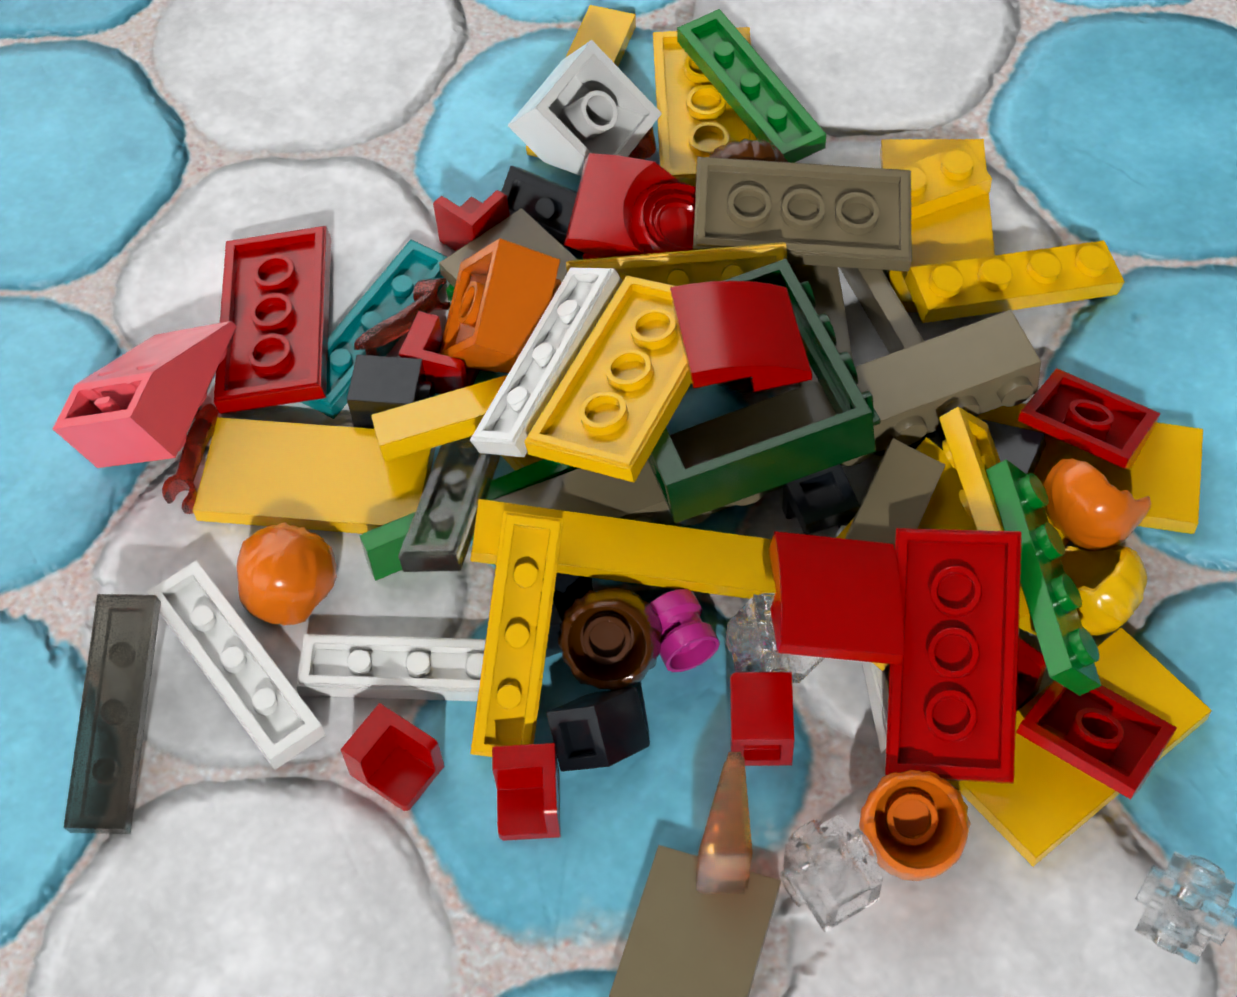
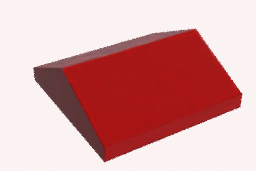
M1056 368L1021 410L1017 421L1124 469H1131L1161 413Z
M1053 681L1022 720L1016 733L1131 800L1143 786L1173 737L1177 727L1103 685L1079 696L1058 682Z

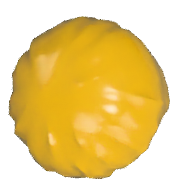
M1117 545L1104 551H1090L1075 546L1065 548V554L1060 558L1065 574L1075 583L1082 599V606L1077 609L1082 626L1090 635L1095 636L1115 631L1129 620L1143 600V594L1147 585V571L1142 559L1135 550L1126 546Z

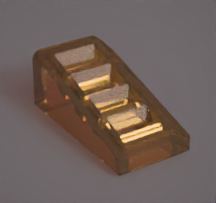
M728 752L727 759L723 764L698 852L695 881L696 890L699 893L744 894L745 889H748L753 852L744 757H741V752Z

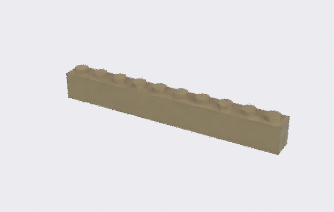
M1012 310L856 366L858 384L856 385L861 393L870 391L872 394L874 409L881 419V423L873 426L876 451L841 463V466H854L866 461L872 454L885 450L893 438L906 445L918 442L926 434L942 429L939 417L956 407H960L977 417L979 414L1001 406L1012 407L1019 405L1038 391L1041 360ZM815 381L671 434L670 437L684 468L687 469L837 414L819 381ZM647 460L635 483L579 468L492 501L672 526H692L703 522L711 514L735 505L746 506L753 504L765 494L783 488V485L675 523Z

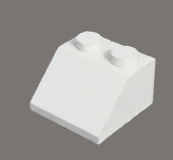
M591 40L560 62L508 124V127L543 162L582 176L585 160L589 153L628 157L662 113Z

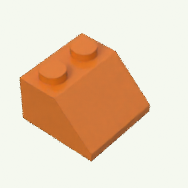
M499 238L462 261L439 354L463 360L466 369L509 373L561 285L560 279L556 278L560 259Z

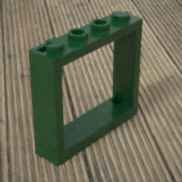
M787 259L724 281H752L787 288L809 364L837 415L687 469L684 468L668 430L665 428L648 458V463L675 523L876 451L873 426L880 424L881 419L874 409L873 396L870 391L860 392L856 385L858 384V376L851 356L847 351L842 353L837 351L835 347L837 345L836 336L829 317L826 313L817 315L815 311V298L809 282L800 283Z

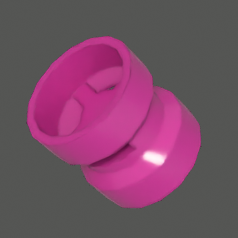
M688 589L667 592L650 603L653 611L658 615L662 626V643L659 654L668 671L683 672L693 669L706 662L716 653L720 642L712 626L702 622L700 618L702 608L693 591Z

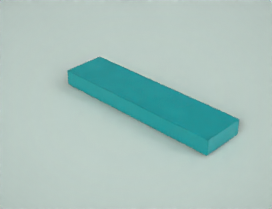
M411 239L328 337L326 398L303 401L301 403L335 419L347 404L356 356H386L413 324L418 311L422 312L447 282L441 275L439 262L448 256Z

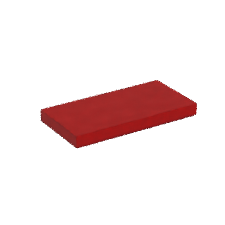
M327 226L226 241L220 323L232 321L237 327L227 346V354L216 370L214 404L220 414L326 398L331 236Z
M896 528L895 554L903 604L904 657L901 665L890 664L885 776L894 772L901 773L908 770H916L922 773L930 771L936 773L941 779L951 781L1014 784L1022 553L1021 531Z

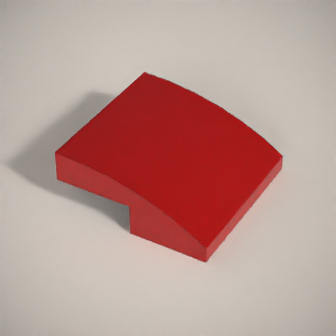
M711 281L670 287L674 312L693 389L747 377L751 379L754 392L812 380V371L786 287L752 281Z
M774 531L769 554L776 593L770 611L777 652L781 654L901 665L904 657V620L900 576L894 545L891 543Z

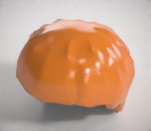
M1073 458L1060 460L1052 467L1043 484L1049 498V504L1046 505V513L1052 520L1053 526L1059 529L1063 536L1076 546L1090 551H1104L1123 543L1141 523L1151 508L1149 496L1134 500L1133 495L1128 490L1119 491L1107 481L1105 475L1091 464Z
M286 522L270 525L256 531L251 537L243 541L237 558L238 592L243 607L252 616L272 624L295 625L305 622L314 608L327 597L337 578L335 555L324 539L316 533H311L306 527L289 526Z
M908 770L901 773L894 772L880 779L877 787L869 793L866 803L861 809L859 822L861 840L868 849L870 859L887 873L908 881L932 879L949 870L962 856L971 825L967 816L968 806L963 801L961 792L955 789L947 780L941 779L936 773L930 771L922 773L916 770Z

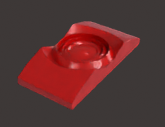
M589 153L585 160L564 245L598 258L693 250L696 187L680 182L655 161L619 155Z

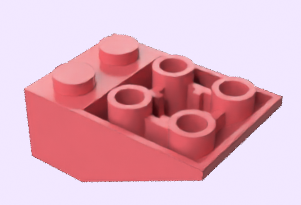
M232 321L152 336L75 384L53 430L97 468L176 458L186 442V434L198 408L207 397V389L217 367L227 354V346L237 326Z

